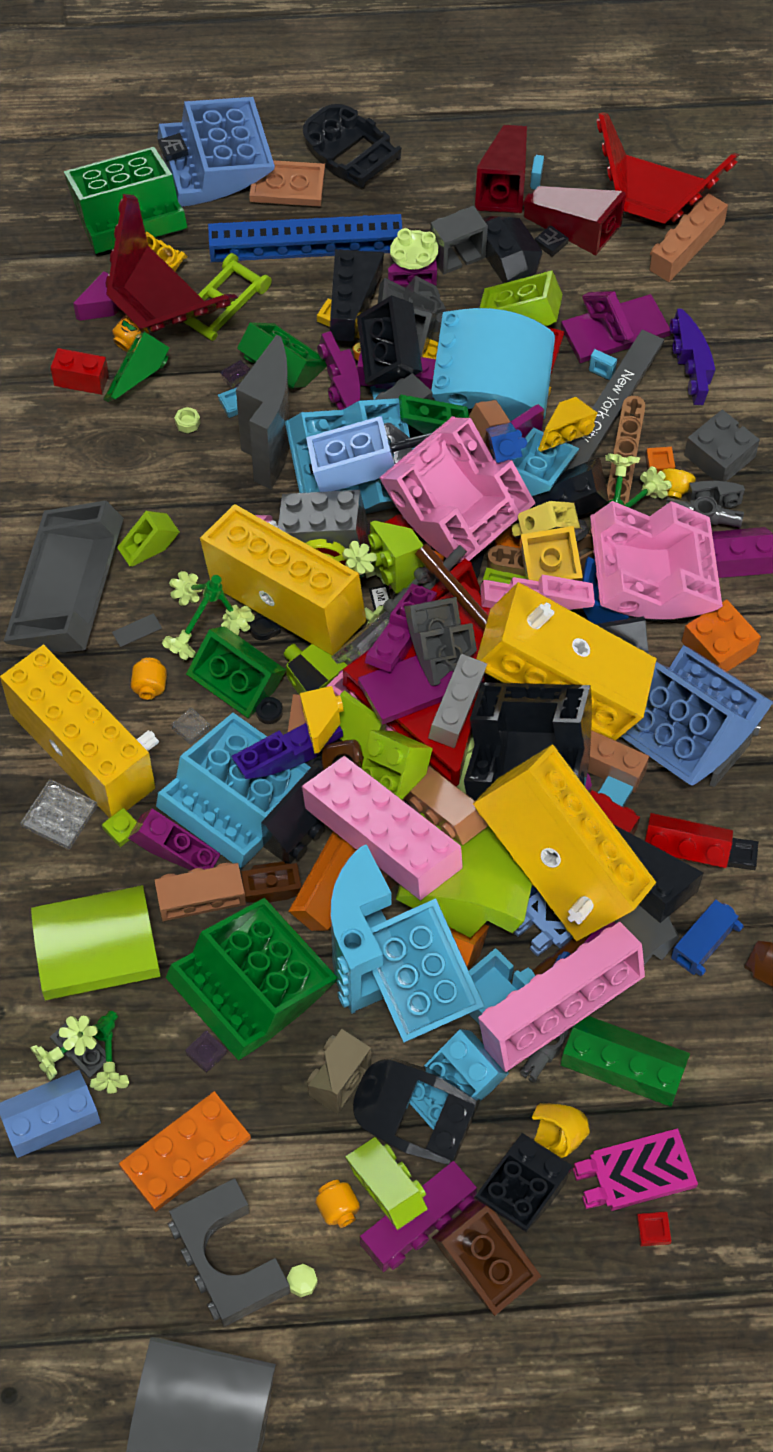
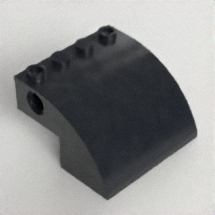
M481 682L470 717L475 745L464 778L466 795L476 801L499 777L552 744L585 786L591 746V685Z

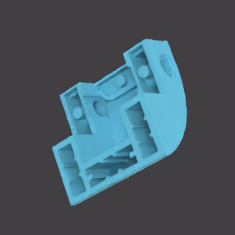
M472 308L443 312L431 389L433 392L432 397H434L435 401L466 406L468 409H472L475 403L481 401L497 400L510 421L536 404H539L544 409L543 419H545L555 342L554 332L534 319L506 310Z
M399 398L358 401L343 410L301 412L293 418L286 420L285 425L299 493L320 492L315 476L310 472L309 464H311L306 437L382 416L384 424L392 423L410 438L408 425L401 420ZM380 478L336 490H360L366 514L396 507Z
M367 844L361 846L341 869L334 885L331 899L332 962L334 973L338 977L337 985L340 990L337 994L343 1008L348 1007L351 1014L355 1013L356 1010L382 1000V993L372 970L383 966V953L370 928L387 921L381 909L391 905L392 893Z

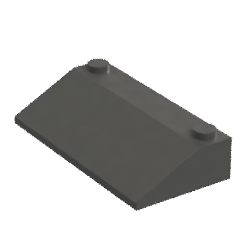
M107 500L44 511L4 638L6 644L37 649L44 644L50 651L63 653L86 649L124 519Z

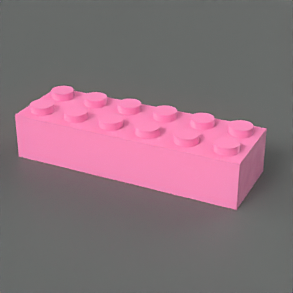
M343 756L302 786L305 809L358 850L361 846L367 844L377 866L420 901L463 868L461 845L347 757Z
M621 922L604 929L598 937L589 943L579 946L570 956L558 960L552 968L543 974L533 977L527 985L519 990L512 991L506 999L497 1005L487 1008L478 1017L484 1049L504 1072L519 1064L644 978L642 943Z

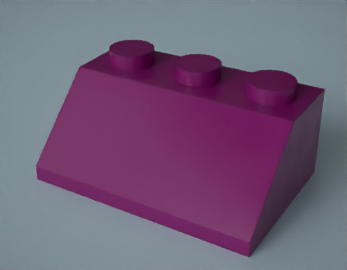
M766 527L712 531L718 578L773 573V533Z

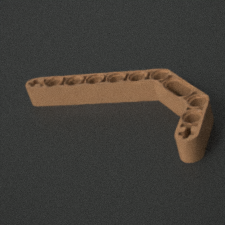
M638 396L627 397L622 405L614 454H619L622 457H637L645 412V402ZM613 462L607 486L609 501L614 499L617 476L615 475L616 465ZM635 463L627 466L626 476H623L620 500L624 502V505L629 501ZM591 529L587 531V534L582 539L577 541L578 552L585 548L593 549L579 557L582 571H584L586 559L588 557L594 559ZM496 545L489 550L487 568L525 576L524 567H521L524 565L520 548Z

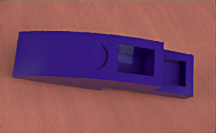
M677 309L674 319L670 320V333L674 334L673 354H677L678 364H685V373L689 374L688 393L692 395L693 405H704L709 391L708 385H710L715 373L713 357L699 327L683 309Z
M305 723L284 735L279 730L232 755L231 758L244 778L250 779L272 775L296 767L319 756L320 752L314 754ZM338 726L325 746L343 737V730L340 726Z

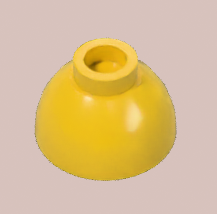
M670 468L662 470L666 475L664 481L668 480L672 484V487L666 490L668 492L667 497L681 500L682 495L686 494L689 490V483L696 481L693 474L683 470Z

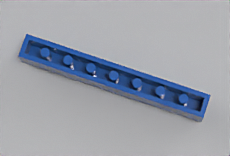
M401 214L208 224L211 262H223L230 253L237 255L238 261L335 256V249L390 253V246L397 237L398 231L402 229Z

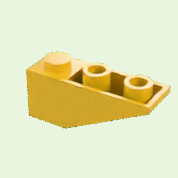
M577 397L559 402L545 428L538 450L541 452L589 435L595 427L594 422L597 412Z

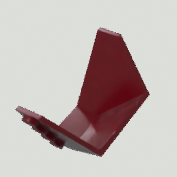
M123 194V199H121L118 207L120 213L119 222L114 230L115 245L110 254V274H108L105 283L107 288L106 295L140 329L150 328L151 332L164 329L166 324H178L187 321V319L210 314L221 308L228 307L232 301L238 298L235 294H224L204 301L148 246L138 199L134 195Z

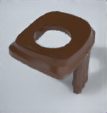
M357 740L340 741L323 747V771L331 766L334 759L340 755L350 756L354 764L360 768L362 767L363 754L361 745Z

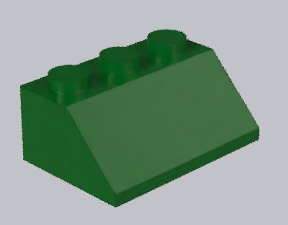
M250 322L237 347L238 350L244 353L245 359L256 363L276 335L280 336L287 357L288 388L290 389L306 387L327 367L325 360L321 359L316 351L275 323Z
M223 626L209 629L186 675L242 715L250 718L256 712L257 705L265 697H270L275 692L286 669Z

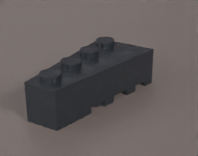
M335 249L330 331L335 340H355L358 333L357 316L368 310L370 299L375 293L378 280L381 279L383 273L384 252Z

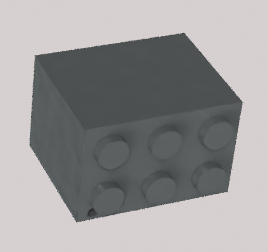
M360 490L282 494L278 522L280 530L304 543L315 539H327L326 543L333 544L334 541L348 549L352 541H357L359 547L363 543L369 546L368 535L370 534V529Z

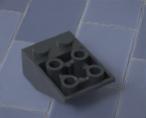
M521 1133L474 1198L527 1232L564 1187L573 1165Z

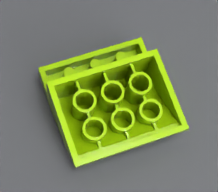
M487 826L463 846L461 845L463 868L421 901L403 886L399 885L396 900L411 908H415L436 898L448 926L470 938L487 921L513 933L525 920L532 887L527 875L513 860V857L502 842L497 839L490 826Z
M143 885L31 908L37 963L45 1000L161 977Z

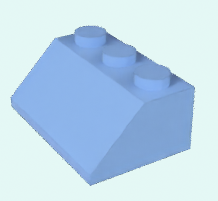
M382 416L306 437L313 474L320 492L336 491L378 479L395 465Z

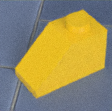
M332 686L300 693L302 710L314 754L319 753L341 723L339 712H343L344 708L341 696H335Z

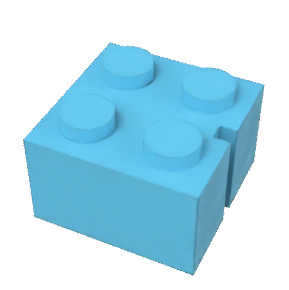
M496 948L469 970L484 1004V1007L469 1013L478 1024V1017L487 1008L497 1005L506 999L512 991L519 990L530 982L519 970L513 974L514 966Z

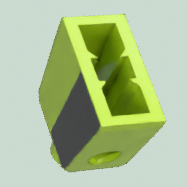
M291 644L283 654L290 661L286 665L287 679L299 695L303 692L326 687L339 675L343 668L348 666L345 662L314 644H311L304 651L295 644Z

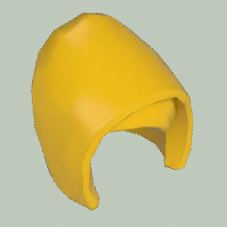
M540 1103L532 1116L533 1120H540L534 1141L560 1158L572 1153L590 1133L588 1118L582 1111L571 1106Z

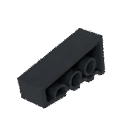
M614 825L656 881V884L640 902L639 906L661 923L698 892L704 872Z

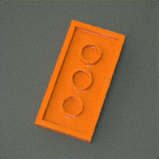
M214 1091L122 1160L119 1166L151 1208L157 1212L247 1143L251 1136Z

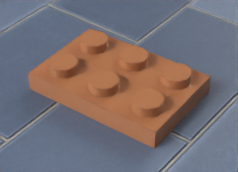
M273 161L275 165L274 170L251 184L250 202L321 206L325 164Z

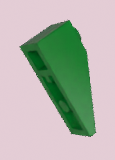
M146 332L136 335L103 400L107 402L115 400L159 368H163L168 360V355L166 354L170 347Z
M402 394L399 396L401 420L423 434L434 432L451 417L469 418L468 407Z

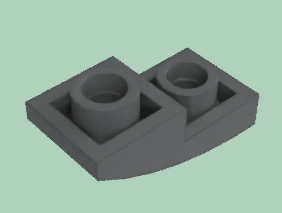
M726 481L689 483L686 498L690 502L700 496H710L716 501L717 505H721V508H733L742 503L745 488L743 485Z
M65 1023L60 1028L69 1026L67 1025V1023ZM59 1029L50 1036V1040L59 1048L63 1047L64 1041L67 1040V1038L59 1036ZM98 1042L93 1049L86 1047L85 1053L80 1056L75 1054V1047L64 1053L89 1079L106 1063L105 1050Z

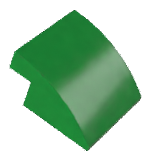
M155 147L64 171L76 210L95 254L114 249L116 239L114 237V230L119 222L120 213L118 207L121 199H123V194L134 195L138 199L145 233L147 231L154 237L188 228L184 210L177 199L173 175Z
M265 898L201 931L193 952L172 963L166 975V979L237 1060L242 1059L259 1048L298 1018L338 979Z

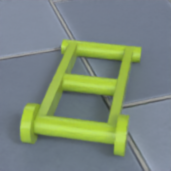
M230 253L224 259L222 264L223 270L198 295L204 301L208 297L215 298L224 295L216 289L233 272L238 273L252 284L235 301H232L231 305L226 307L227 309L209 327L196 318L184 321L185 324L211 341L217 338V331L256 292L264 294L271 285V277L268 275L260 277L240 264L238 256L234 253Z

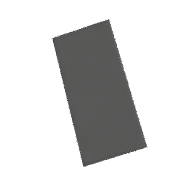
M153 613L112 633L119 646L122 647L160 630L162 627Z

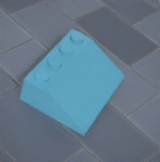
M436 898L370 928L383 953V966L372 970L403 1042L484 1007Z

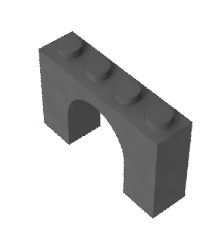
M235 1178L169 1211L171 1221L167 1225L175 1240L180 1238L185 1247L180 1251L187 1266L189 1267L193 1264L198 1275L193 1278L200 1293L207 1292L211 1300L207 1307L214 1321L220 1319L223 1327H226L290 1294L289 1283L276 1258L247 1273L226 1275L215 1270L205 1257L207 1243L218 1229L250 1213L249 1205Z

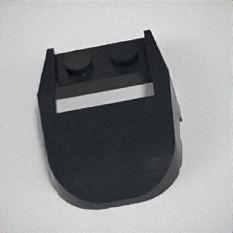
M343 104L325 106L309 117L303 125L305 143L321 164H325V167L333 175L361 188L365 186V182L395 159H401L402 148L400 146L395 148L390 143V136L385 131L381 132L376 127L375 121L371 118L364 119L360 117L358 111ZM363 138L373 144L347 165L334 162L336 158Z
M386 1058L375 1062L365 1071L354 1096L353 1112L358 1124L364 1130L390 1147L407 1154L449 1165L452 1161L455 1162L481 1099L468 1095L460 1089L459 1085L451 1080H447L428 1067H421L395 1058ZM419 1080L449 1093L426 1149L396 1136Z

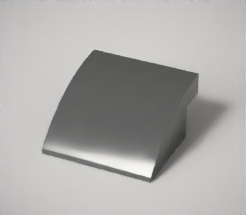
M278 335L274 337L236 388L241 451L252 456L254 482L269 489L273 488L280 477L289 451V440L285 421L290 419L287 357L282 338Z
M151 1337L136 1397L126 1452H261L265 1439L276 1364Z

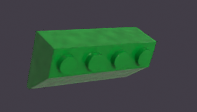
M587 1016L573 1026L560 1066L672 1107L690 1053Z

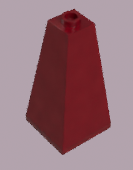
M503 125L478 164L475 208L477 210L522 213L527 126Z
M538 186L532 194L529 193L524 199V218L545 229L550 225L567 236L569 242L596 256L622 226L626 193L615 190Z

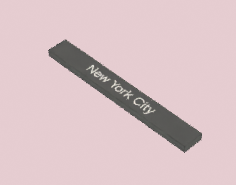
M641 330L592 408L597 412L593 431L589 435L570 442L571 445L579 448V451L565 471L588 462L593 458L621 413L624 400L633 394L663 346V338Z

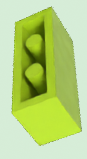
M374 1137L345 1156L354 1176L397 1230L427 1210L423 1197L426 1196L423 1187L417 1180L412 1182L409 1179L411 1174L403 1162L398 1164L395 1162L397 1158L388 1144L382 1146L377 1138Z

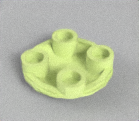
M407 228L401 229L390 246V255L393 261L400 267L406 269L426 267L438 255L436 236L432 232L409 230Z

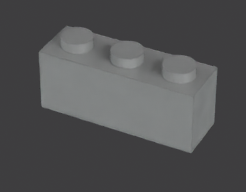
M464 654L460 655L432 723L429 739L455 748L484 677L487 663Z

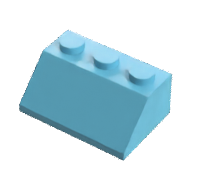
M534 427L525 437L527 446L521 449L523 457L511 459L531 496L550 491L579 451V448L569 443H563L540 452L538 448L544 432Z

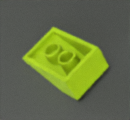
M552 270L484 288L480 308L514 312L534 319L544 326H549L557 322L563 294Z

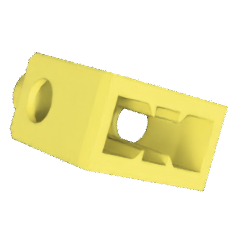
M548 501L518 514L519 523L512 525V532L516 539H520L521 534L570 526H574V530L579 529L580 525L575 505L570 502Z

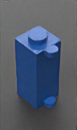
M511 422L486 428L491 453L497 463L523 457L521 449L527 446V440L522 437V432L519 429H515Z
M715 899L674 947L671 959L692 975L697 973L702 976L706 972L702 965L733 929L740 932L744 927L738 920L739 916L736 915L732 907L725 903L722 904Z

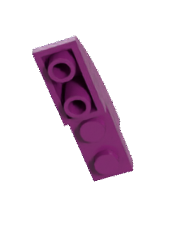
M331 331L322 333L317 349L320 358L325 360L328 375L332 379L330 388H328V396L332 403L335 402L338 410H343L360 401L358 370L350 349L340 351Z
M412 583L391 612L388 625L366 654L365 663L391 672L398 662L403 661L413 645L404 606L435 601L437 592Z

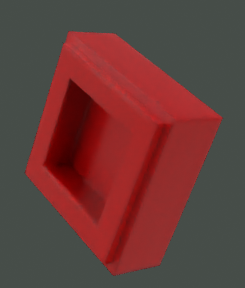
M668 1212L637 1214L640 1247L671 1244Z

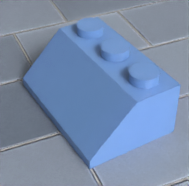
M80 1070L0 1102V1116L17 1158L101 1123Z

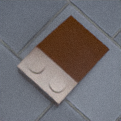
M478 1200L432 1237L449 1263L494 1316L542 1277L495 1211Z

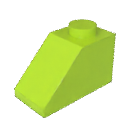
M145 511L117 548L128 565L135 566L165 551L180 531L167 513Z

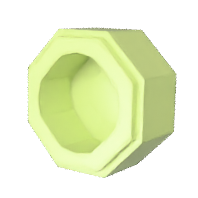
M185 407L178 410L174 417L178 430L185 433L196 431L200 425V416L196 409Z
M305 1264L292 1267L287 1276L290 1292L299 1297L312 1294L318 1283L314 1269Z

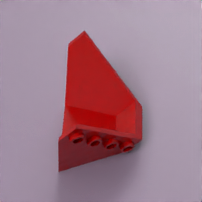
M604 112L598 113L597 127L599 133H603L605 141L602 143V150L604 156L608 157L610 164L607 167L608 177L610 181L614 182L615 191L626 193L624 211L664 224L670 220L674 223L684 214L682 210L688 204L690 206L695 204L702 197L701 193L706 188L710 189L720 180L718 177L724 170L728 172L738 163L736 158L740 154L733 153L706 179L626 155L609 114Z

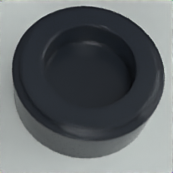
M265 697L256 707V716L262 723L274 724L282 718V704L274 697Z

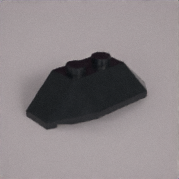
M483 217V220L488 225L486 259L502 283L536 275L543 251L522 220L513 217Z

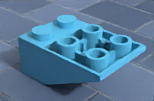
M459 1029L424 1065L447 1080H451L459 1085L460 1089L468 1095L476 1096L481 1100L490 1094L509 1074L508 1071L504 1072L484 1049L483 1043L472 1031ZM419 1080L409 1103L434 1130L449 1093Z

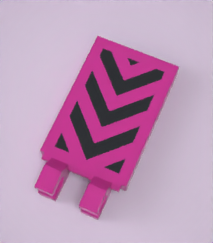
M678 1128L593 1151V1154L590 1155L591 1159L574 1163L575 1168L572 1169L576 1181L597 1175L600 1187L584 1191L582 1200L585 1209L606 1204L607 1207L610 1206L611 1211L690 1190L698 1185Z

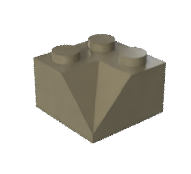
M343 1029L340 1030L337 1036L332 1035L327 1040L323 1049L325 1050V1063L320 1070L316 1068L307 1081V1084H309V1096L336 1114H339L359 1086L365 1071L371 1066V1047Z

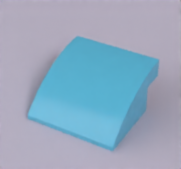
M231 713L180 756L177 776L158 793L156 807L233 864L238 863L241 869L263 848L261 822L311 767L303 763L272 775L245 779L231 756L267 736L235 713Z

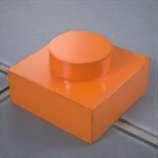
M672 447L646 449L648 469L653 466L656 468L657 473L667 468L675 469Z

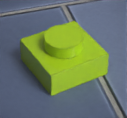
M122 808L102 824V828L119 847H122L130 840L128 836L137 822Z

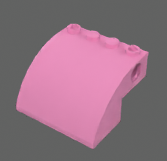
M451 417L379 477L406 521L436 551L448 558L459 545L466 549L467 553L456 564H459L464 558L470 561L518 519L519 513L530 509L536 504L513 461L507 460L497 463L493 459L471 418Z
M611 501L590 516L594 545L593 553L596 562V577L601 606L629 616H644L645 619L686 618L709 613L723 607L710 517L672 501L651 516Z

